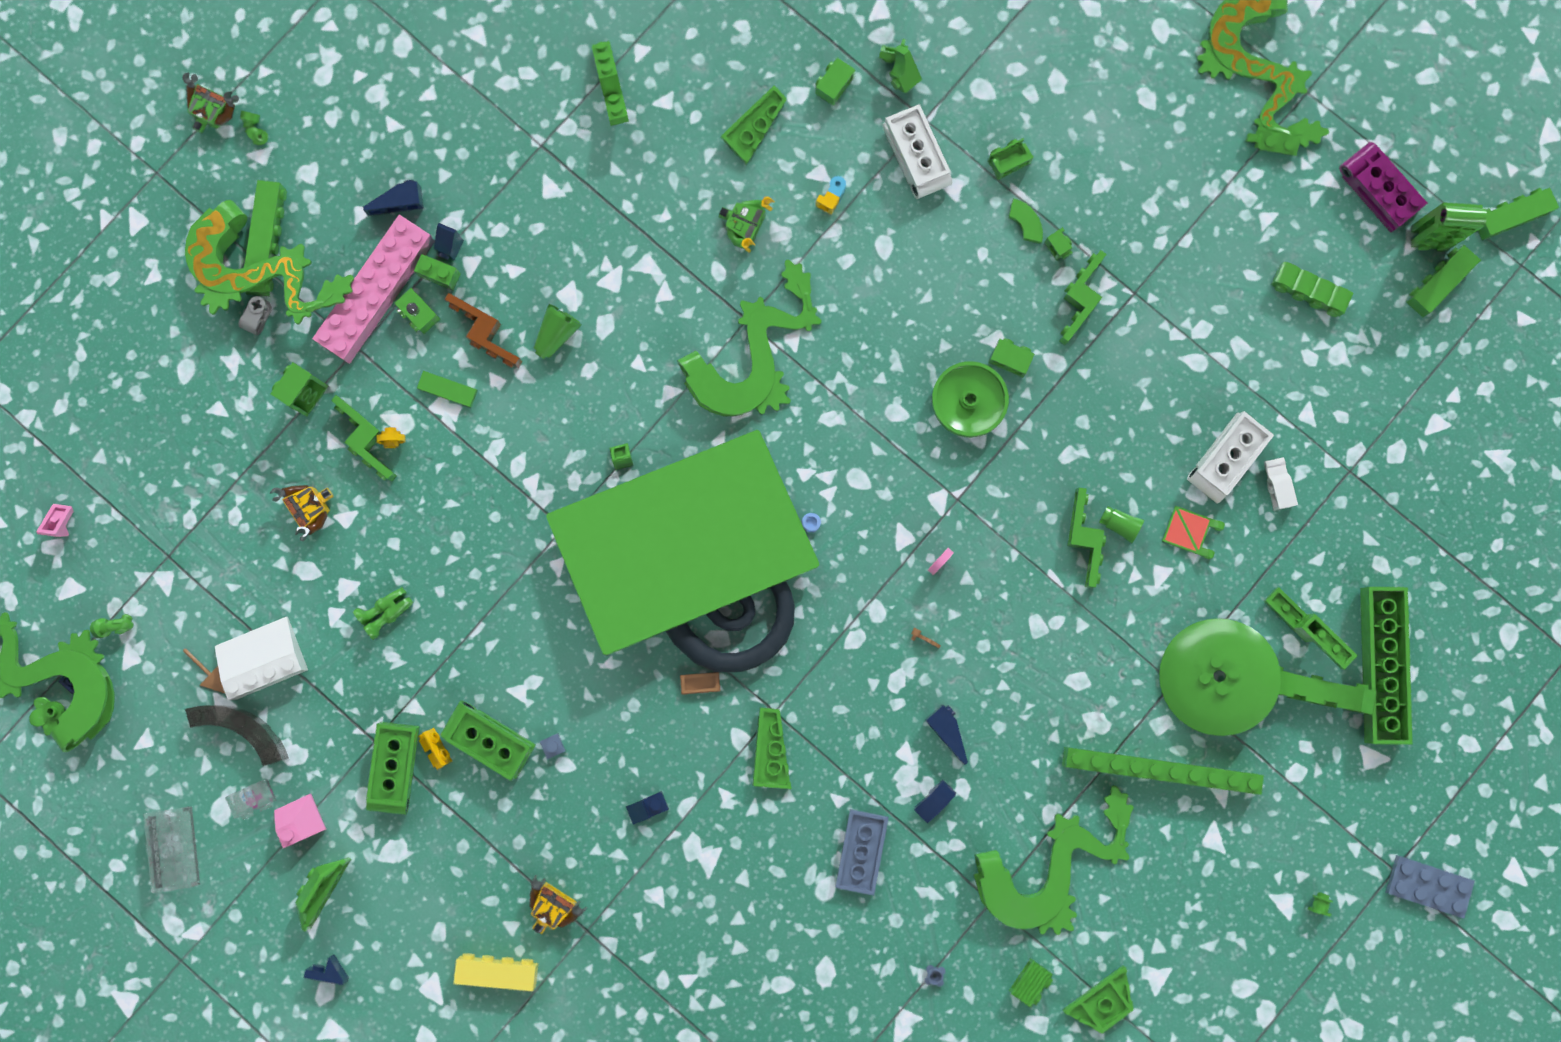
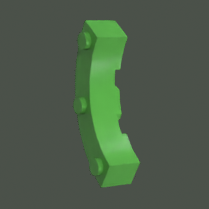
M1280 667L1281 685L1279 695L1332 708L1338 707L1348 711L1372 715L1376 691L1369 690L1368 685L1357 683L1355 687L1323 681L1324 677L1311 675V678L1283 671L1284 668Z

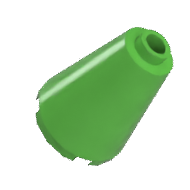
M549 304L546 309L534 345L535 354L543 359L545 357L550 358L582 325L565 311H558L559 308L552 304Z

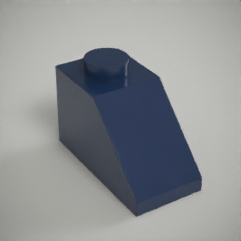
M438 223L433 249L437 252L439 258L446 261L448 259L455 261L464 240L457 230Z

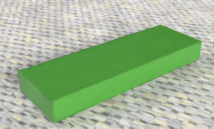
M423 371L417 386L418 390L469 408L472 407L478 391L477 389Z

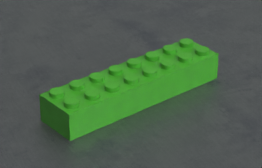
M1408 587L1360 588L1363 684L1368 685L1369 690L1376 691L1372 715L1364 714V743L1413 744Z

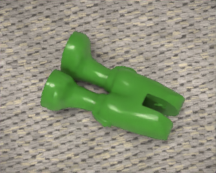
M403 587L383 598H379L375 602V607L370 610L364 611L356 608L353 611V614L364 625V630L372 640L378 637L379 630L383 625L395 622L396 618L414 603L410 597H407L398 604H395L407 594ZM384 613L379 619L369 623L375 616Z

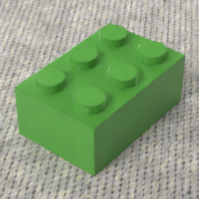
M292 362L291 365L285 368L284 375L280 381L273 385L270 394L307 417L329 386Z

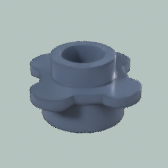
M928 965L926 967L927 977L924 979L925 983L941 987L944 984L943 975L946 972L945 969Z

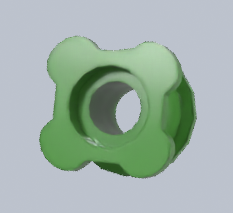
M1320 892L1317 895H1313V905L1308 907V910L1331 917V913H1328L1330 903H1333V900L1329 899L1330 895Z

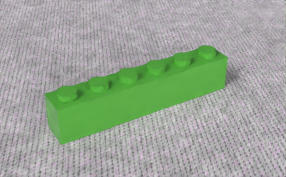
M257 180L244 268L278 255V237L282 233L280 223L284 217L283 203L287 198V190L280 182ZM270 279L244 293L247 295L270 297V292H272L274 286L273 281Z

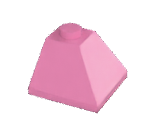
M308 794L274 810L275 830L283 848L326 830L312 794Z

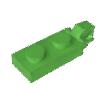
M1258 130L1257 134L1248 133L1245 141L1255 143L1254 148H1258V150L1297 156L1301 137Z

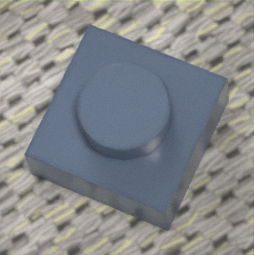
M558 733L540 741L547 759L566 751Z

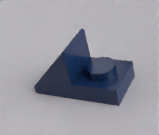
M662 791L626 806V809L634 825L669 810Z
M334 954L328 957L326 969H324V965L313 964L304 973V978L339 985L345 984L349 979Z

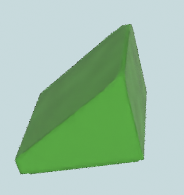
M628 443L610 448L615 470L633 466Z

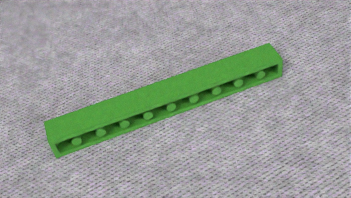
M1064 747L1062 766L1068 768L1262 795L1264 775L1070 747Z

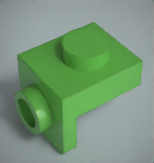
M902 39L901 46L908 49V46L905 45L906 39ZM882 45L879 58H882L885 62L893 63L895 61L894 48Z

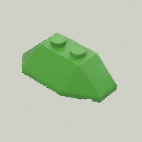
M349 857L313 867L308 873V881L306 885H302L296 894L298 898L295 902L303 931L310 930L349 865L351 861Z

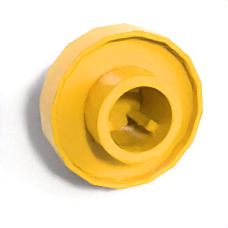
M387 427L385 431L376 436L377 443L383 444L384 448H398L399 444L406 442L405 435L397 431L395 427Z

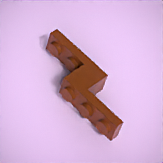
M448 293L445 298L449 304L448 307L456 312L461 310L465 313V317L475 321L466 336L470 341L469 344L478 350L480 348L487 350L486 354L494 359L498 356L503 359L502 363L511 368L513 365L519 368L522 363L519 357L491 342L501 323L492 316Z

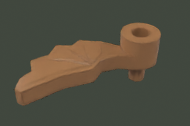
M916 628L913 629L911 633L913 635L911 640L914 641L915 638L918 637L930 643L931 645L940 648L941 645L937 644L933 640L923 635H920L922 631Z

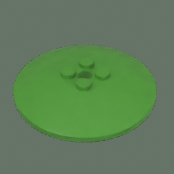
M1215 618L1194 623L1183 629L1172 639L1161 660L1159 680L1161 691L1168 707L1180 721L1190 728L1205 734L1228 736L1253 728L1270 713L1279 695L1281 672L1274 650L1260 633L1241 622ZM1216 671H1223L1226 676L1225 680L1217 682L1213 677Z

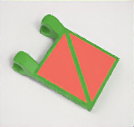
M1175 506L1162 542L1195 553L1206 559H1211L1214 557L1215 552L1202 548L1208 529L1211 527L1221 531L1224 529L1225 523Z

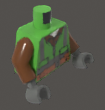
M189 72L183 74L182 79L188 84L186 85L188 113L196 119L192 126L194 130L203 133L207 125L217 129L220 125L232 120L235 109L234 103L239 101L237 95L232 96L231 91L224 93V96L199 84L195 86L194 83L198 81V76L193 74L190 80Z

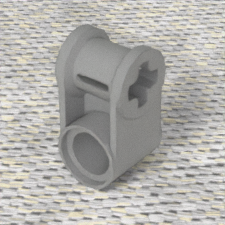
M261 297L251 298L244 314L239 320V327L252 334L259 335L263 331L267 318L271 313V304Z

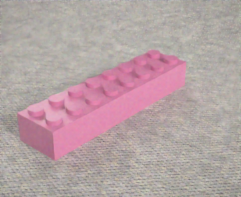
M398 215L351 284L353 292L344 295L345 303L335 305L312 339L350 364L414 273L421 254L426 255L434 244L435 240L433 237L409 220Z

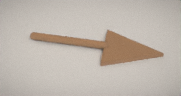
M183 649V652L208 675L200 686L225 693L218 666L210 672L187 649Z

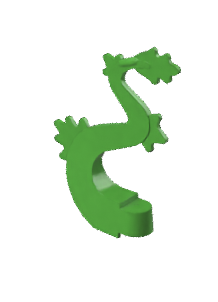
M788 259L784 262L785 271L781 273V276L788 280L784 288L792 292L799 299H802L803 307L799 316L795 317L775 307L765 306L762 297H759L755 303L744 300L740 302L743 317L738 320V324L747 326L752 361L751 373L746 380L739 383H731L719 376L711 363L708 365L705 363L696 350L677 360L680 369L686 377L684 384L699 406L720 416H740L755 408L763 415L767 406H771L775 411H778L780 409L779 403L789 404L791 402L785 395V392L790 387L779 383L784 373L782 371H775L774 359L766 330L768 327L773 326L792 330L805 328L807 331H811L812 325L822 323V320L815 315L817 308L812 307L810 297L811 274L809 272H802L803 266L801 263L793 264Z
M3 612L0 616V636L3 638L0 653V698H4L9 693H12L15 697H20L22 695V687L30 686L57 675L68 677L74 688L73 700L70 706L57 719L60 723L50 734L62 752L74 749L87 737L92 740L110 722L115 700L111 678L100 664L104 659V655L94 652L99 643L98 640H90L89 630H84L80 637H78L77 633H72L70 635V644L63 641L59 642V651L22 667L18 661V635L14 629L17 626V622H11L9 614Z
M1113 785L1110 789V795L1104 797V801L1109 807L1104 809L1103 813L1108 817L1113 827L1116 828L1114 840L1109 845H1103L1088 830L1079 826V816L1074 815L1071 819H1066L1058 813L1055 814V828L1047 832L1049 837L1055 839L1052 845L1048 876L1044 887L1037 893L1028 895L1017 892L1013 885L1010 871L1003 866L997 850L975 854L978 873L973 875L983 905L995 918L1013 928L1029 929L1038 926L1039 932L1045 934L1047 929L1052 927L1056 935L1061 934L1062 928L1073 931L1074 927L1071 923V918H1076L1077 913L1069 909V906L1075 902L1076 898L1068 895L1072 852L1076 848H1081L1101 859H1111L1113 864H1117L1118 859L1129 860L1130 857L1125 851L1129 843L1125 841V835L1134 807L1131 804H1126L1128 794L1121 793L1119 788Z

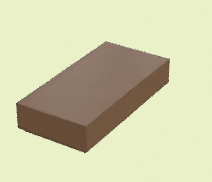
M719 672L680 675L682 694L720 691Z

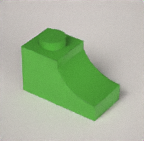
M899 44L894 48L895 64L889 74L892 79V86L896 90L899 89L906 93L922 81V77L910 50Z

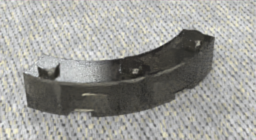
M204 705L185 709L190 728L215 725L228 728L243 736L256 750L263 766L289 759L282 741L270 729L271 727L261 718L246 710L224 705Z

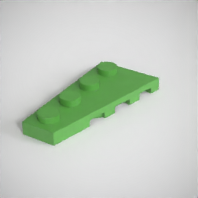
M775 85L720 137L746 165L787 100Z
M759 707L752 786L792 789L780 709Z

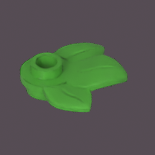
M39 697L33 701L36 709L30 714L29 722L36 727L42 726L44 734L48 736L51 735V731L59 724L57 719L65 709L59 702H50L46 697Z

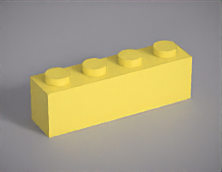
M468 953L456 959L454 984L533 991L536 988L538 963H533L531 959H522L519 962L514 961V958L502 957V960H498L490 955L476 958L474 954Z

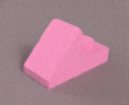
M53 504L36 531L37 534L53 537L69 536L66 524L74 512L72 506Z

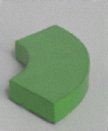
M1013 198L1009 218L1020 225L1023 232V240L1041 244L1043 229L1038 215L1029 205Z

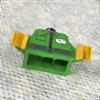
M767 196L762 200L736 203L732 211L725 207L721 208L718 217L727 221L725 229L727 236L734 246L745 249L748 253L751 252L748 247L755 246V237L766 217V210L764 209L772 211L773 208L769 204L775 202L773 199Z

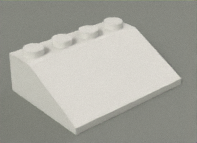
M288 617L215 646L220 679L228 700H237L308 670Z

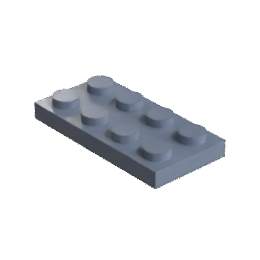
M850 809L835 888L869 895L875 894L888 816Z
M1396 855L1386 893L1465 918L1475 881Z

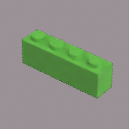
M1538 188L1530 192V196H1518L1513 199L1512 203L1503 202L1495 206L1496 209L1492 211L1490 208L1486 209V223L1478 232L1483 241L1557 210L1559 206L1551 188L1545 190Z
M1465 245L1458 249L1454 247L1447 254L1449 258L1445 262L1443 260L1439 262L1434 268L1436 271L1433 274H1428L1421 281L1423 285L1420 288L1417 286L1410 292L1409 296L1411 297L1406 303L1422 318L1430 314L1481 261Z

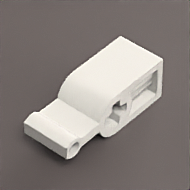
M1284 457L1265 461L1264 467L1268 476L1267 485L1274 511L1298 505L1292 479L1287 473Z

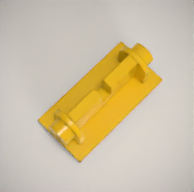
M434 728L418 736L420 739L418 741L424 751H432L428 758L433 768L435 767L439 770L444 765L453 762Z

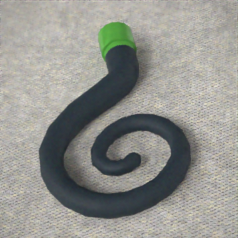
M786 581L770 587L775 596L777 607L775 623L768 635L759 644L748 650L737 653H722L707 646L692 632L687 622L667 630L666 633L673 644L690 660L714 672H743L756 668L772 659L788 641L794 626L795 614L792 592ZM751 596L739 600L744 611L737 619H730L724 616L718 609L705 615L714 625L726 631H741L752 623L756 613L755 603Z

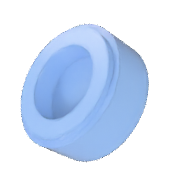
M808 513L803 517L802 526L805 531L815 532L820 528L821 520L817 514Z

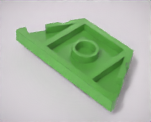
M1124 965L1119 967L1062 1009L1063 1012L1101 1034L1134 1010L1130 996V985L1127 979V968Z

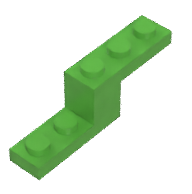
M610 41L592 45V50L610 125L629 122Z
M1102 250L1097 255L1095 253L1092 254L1087 261L1089 266L1086 270L1082 267L1075 276L1078 278L1075 284L1071 282L1065 289L1067 294L1063 299L1077 308L1078 311L1071 319L1074 321L1070 327L1066 325L1060 333L1063 337L1059 342L1063 345L1068 343L1102 299L1099 294L1084 284L1107 255Z
M335 395L331 400L336 404L334 408L342 415L344 413L349 415L350 418L348 420L357 427L345 441L349 446L347 450L355 456L359 454L363 458L362 462L367 467L371 468L373 466L378 470L376 474L381 479L393 481L397 475L369 452L377 443L376 436L380 435L381 431L342 398Z
M1079 487L1075 490L1067 546L1090 549L1085 587L1095 588L1096 584L1099 585L1101 574L1098 573L1099 565L1101 566L1103 563L1101 549L1105 546L1106 535H1104V530L1081 526L1085 523L1086 513H1083L1084 505L1088 504L1089 494H1086V488Z
M1279 587L1264 600L1304 642H1314L1341 670H1344L1358 656L1316 614L1307 615Z

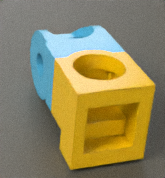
M841 176L833 177L830 180L825 196H818L815 206L832 215L845 192V179Z

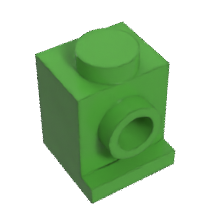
M1063 227L1048 236L1044 242L1056 261L1060 258L1064 260L1073 254L1071 251L1072 243L1067 236L1063 235L1065 231Z

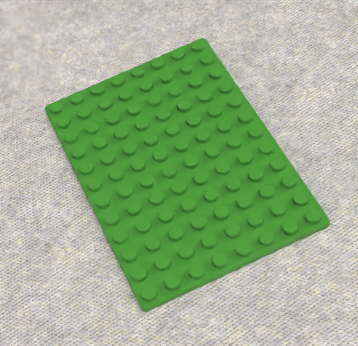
M759 430L752 431L546 515L600 649L605 656L816 569L819 566V561Z

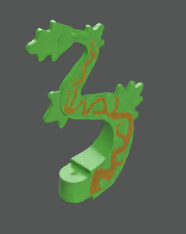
M1224 0L1218 6L1211 19L1208 30L1209 40L1200 43V46L1206 50V53L1197 57V60L1203 63L1198 73L1210 72L1211 79H1214L1218 73L1222 72L1226 80H1229L1234 73L1247 78L1272 82L1276 89L1262 108L1259 118L1254 120V124L1258 125L1255 134L1258 133V130H1266L1301 137L1299 145L1304 148L1309 145V141L1319 144L1321 137L1327 136L1330 132L1329 129L1320 126V121L1317 120L1309 124L1308 119L1304 118L1298 123L1284 128L1273 119L1274 113L1291 101L1296 93L1306 94L1308 92L1305 82L1312 75V72L1298 69L1296 61H1293L1287 68L1282 64L1253 56L1246 52L1240 44L1242 28L1250 24L1265 23L1268 18L1287 13L1288 0Z
M232 200L222 202L214 210L209 207L190 227L185 245L186 262L194 278L200 282L194 291L198 294H205L200 303L202 306L209 305V313L212 315L216 314L220 307L227 311L230 300L240 302L242 300L240 293L251 290L276 276H283L284 300L289 309L286 311V315L288 317L293 316L294 322L297 325L301 324L304 317L310 318L313 311L322 307L326 308L345 303L344 295L353 292L351 284L354 281V277L352 275L341 277L338 274L333 282L324 281L317 300L306 303L301 302L299 295L304 279V268L312 264L311 260L304 257L305 246L303 244H298L290 250L282 246L280 247V256L271 257L242 269L225 267L223 263L224 254L228 247L239 238L237 233L243 229L248 219L247 215Z

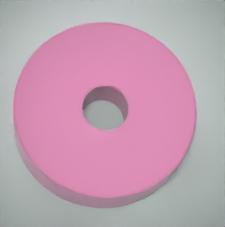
M947 548L930 566L928 571L934 575L954 552Z

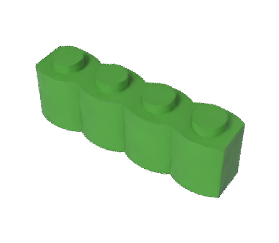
M1285 261L1280 264L1271 283L1276 291L1280 293L1287 292L1297 301L1305 300L1312 308H1322L1332 317H1340L1345 314L1354 294L1348 289L1337 286L1326 279Z

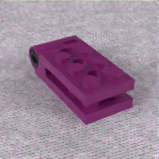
M1368 142L1339 166V170L1343 175L1342 178L1390 233L1428 204L1391 160L1373 142Z

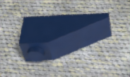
M406 180L404 183L395 185L363 206V211L367 216L424 209L421 186L417 181Z
M941 705L925 721L961 763L966 765L968 761L958 723L954 717L956 713L949 705L947 707Z

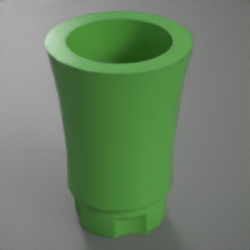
M1107 506L1099 523L1106 525V528L1133 543L1144 520Z

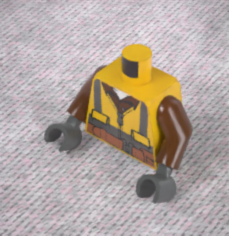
M308 485L290 486L282 489L273 488L270 494H278V497L272 499L274 502L279 501L282 496L284 497L282 499L284 504L299 525L295 535L299 533L304 534L300 537V541H305L307 534L311 535L323 528L328 517L327 513L330 511L325 502L334 497L329 488L318 492L316 488L309 487Z
M537 875L534 876L530 891L531 915L538 919L532 928L534 931L543 934L547 926L555 929L557 926L563 928L575 922L586 911L587 907L584 909L579 907L580 901H575L549 883H545V878L540 882L536 879Z

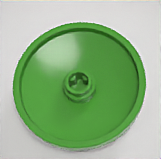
M974 361L960 362L946 369L939 376L932 392V407L937 420L945 429L961 437H979L993 431L1005 417L1009 404L1008 390L1002 377L993 368Z

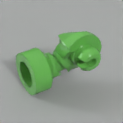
M241 110L240 119L243 121V128H246L244 131L247 133V136L254 144L264 145L268 140V134L266 130L255 127L259 123L260 115Z
M123 614L122 618L114 620L100 618L91 623L90 632L96 638L107 637L112 631L120 635L133 628V618L129 614Z

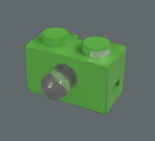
M412 288L395 302L398 307L396 311L403 318L408 317L411 320L409 325L416 332L420 330L425 334L440 320Z

